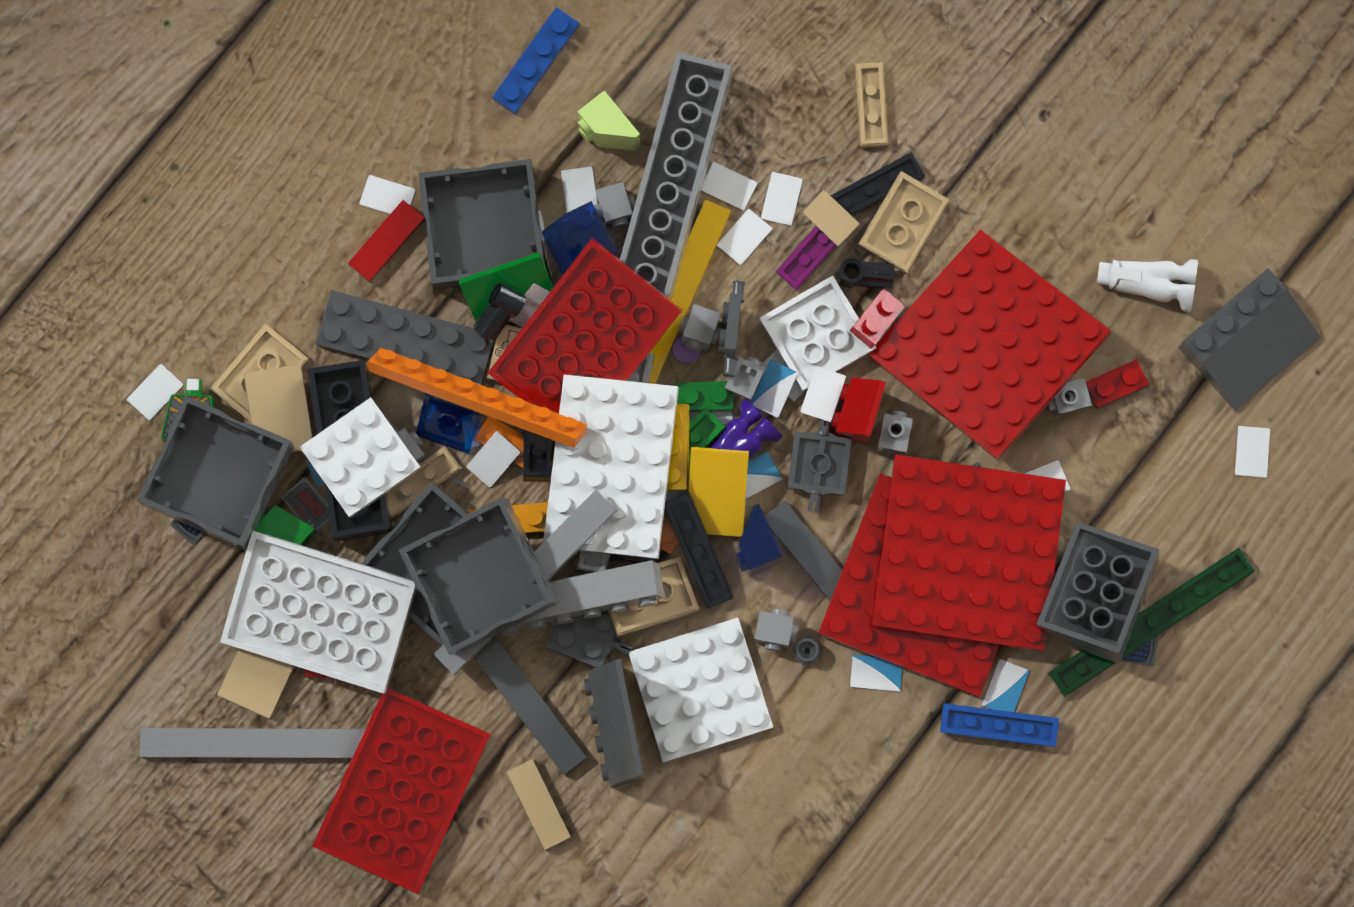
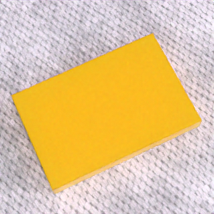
M691 447L688 492L690 491L707 534L743 537L749 451Z

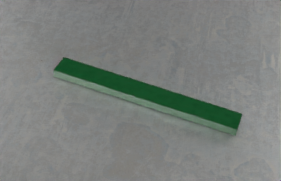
M1237 548L1138 614L1122 659L1254 573L1255 569L1242 550ZM1082 650L1050 671L1048 675L1062 696L1065 697L1114 665L1115 662Z

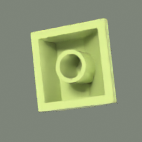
M605 91L578 111L579 121L577 124L580 127L578 131L588 143L592 140L597 147L637 151L641 148L640 133Z

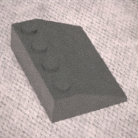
M1267 268L1189 335L1178 348L1236 411L1314 344L1320 336L1288 289Z
M1077 522L1036 626L1090 654L1120 664L1157 568L1159 549Z
M621 659L589 670V678L583 679L586 695L593 696L594 707H590L589 711L592 725L598 724L600 735L595 736L598 753L604 752L605 764H600L603 782L609 781L610 787L645 780Z

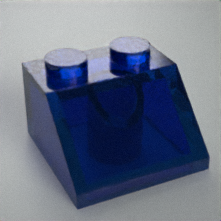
M592 201L567 212L541 232L562 275H564L592 238L617 257V251Z
M425 393L416 434L418 437L469 454L484 414Z
M759 503L753 506L735 556L741 572L747 570L749 577L780 564L782 560V554Z

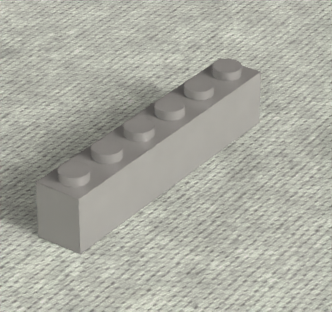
M651 560L551 581L549 584L559 603L501 632V634L504 636L519 633L518 629L529 627V630L542 629L546 627V623L554 621L557 624H567L574 621L573 617L583 615L586 619L601 616L602 611L612 610V613L625 612L629 610V606L639 604L640 607L654 606L657 604L656 600L665 599L660 565Z

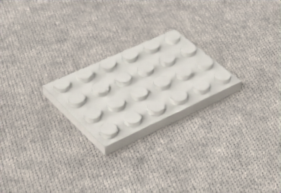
M564 375L559 414L572 417L577 421L587 424V430L575 448L555 442L544 541L597 489L618 511L578 551L659 559L678 386Z
M252 531L220 642L384 694L388 688L417 587L411 579Z

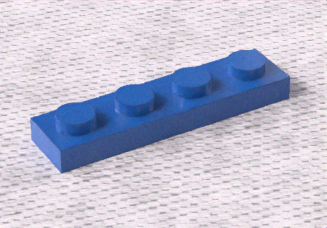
M556 7L494 93L492 99L516 115L580 26L579 22Z
M944 703L940 733L1055 748L1059 718Z

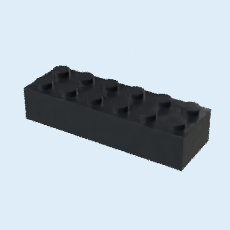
M365 360L308 369L317 435L363 402L372 398L369 373ZM325 484L332 537L336 542L389 534L392 531L387 493L352 518H349Z

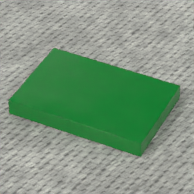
M540 252L459 279V285L475 322L487 307L489 296L499 282L522 294H525L534 283L549 292L554 288Z

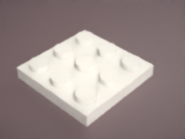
M833 276L759 318L786 366L798 372L795 381L802 392L808 390L816 366L837 373L876 349L875 345L870 349L849 331L859 318Z
M369 398L300 446L349 518H352L421 469L372 398Z

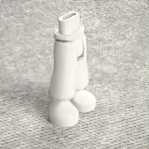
M1190 259L1182 266L1172 261L1138 262L1113 260L1112 263L1100 262L1097 284L1108 285L1111 290L1114 287L1116 291L1146 297L1159 302H1169L1172 299H1177L1181 310L1191 313L1198 260ZM1181 280L1186 284H1174L1172 281Z

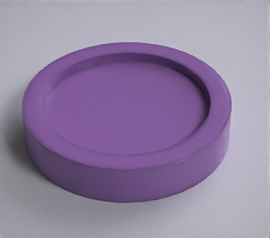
M680 336L673 344L674 357L684 364L696 361L701 352L686 348V344L681 342L683 336Z

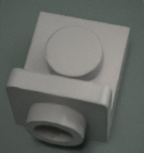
M746 356L745 359L739 357L736 362L735 377H729L725 389L751 401L765 372V368L761 367L762 362L750 356Z

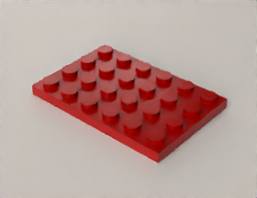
M592 238L491 367L488 374L518 398L536 406L548 408L550 411L559 414L564 375L627 381L683 309Z
M387 688L386 693H382L312 847L419 894L491 734Z

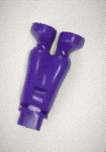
M744 399L740 403V417L730 420L726 424V428L709 448L749 451V458H751L760 451L764 440L778 442L783 436L766 418L751 433L747 434V429L758 422L763 415L747 399Z

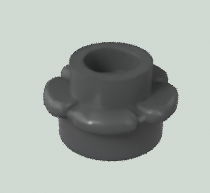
M809 636L802 637L800 641H796L793 646L796 661L800 664L808 663L809 665L816 663L819 659L818 655L821 653L819 642H815ZM806 648L810 650L808 654L804 652Z

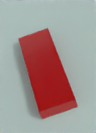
M402 200L348 262V265L371 283L422 224L425 217L406 201Z

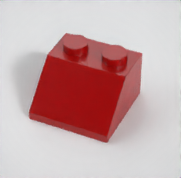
M851 377L849 385L843 384L839 400L844 401L841 412H835L831 426L837 428L835 436L850 438L853 442L868 445L886 384L885 381Z

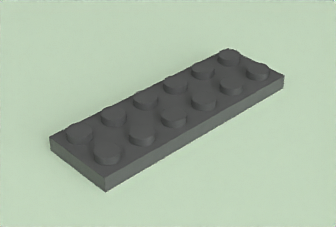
M331 290L316 340V346L367 360L380 348L391 350L396 354L418 360L437 369H443L450 374L469 379L480 385L483 383L494 344L493 340L488 341L482 338L474 328Z

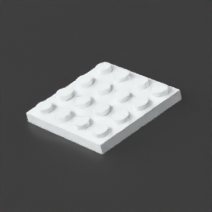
M739 618L629 652L663 763L773 728Z

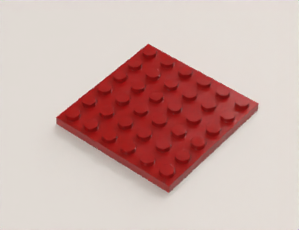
M980 229L875 345L876 349L868 353V356L998 461L1111 335V331Z
M895 455L871 626L1043 652L1047 631L1037 627L1036 624L1053 584L1066 480Z
M880 473L817 634L979 698L999 645L871 626L891 485V477Z

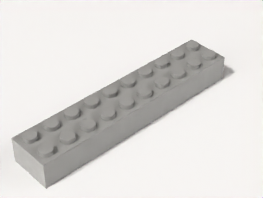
M678 52L620 257L622 262L670 300L673 297L733 77L731 65Z

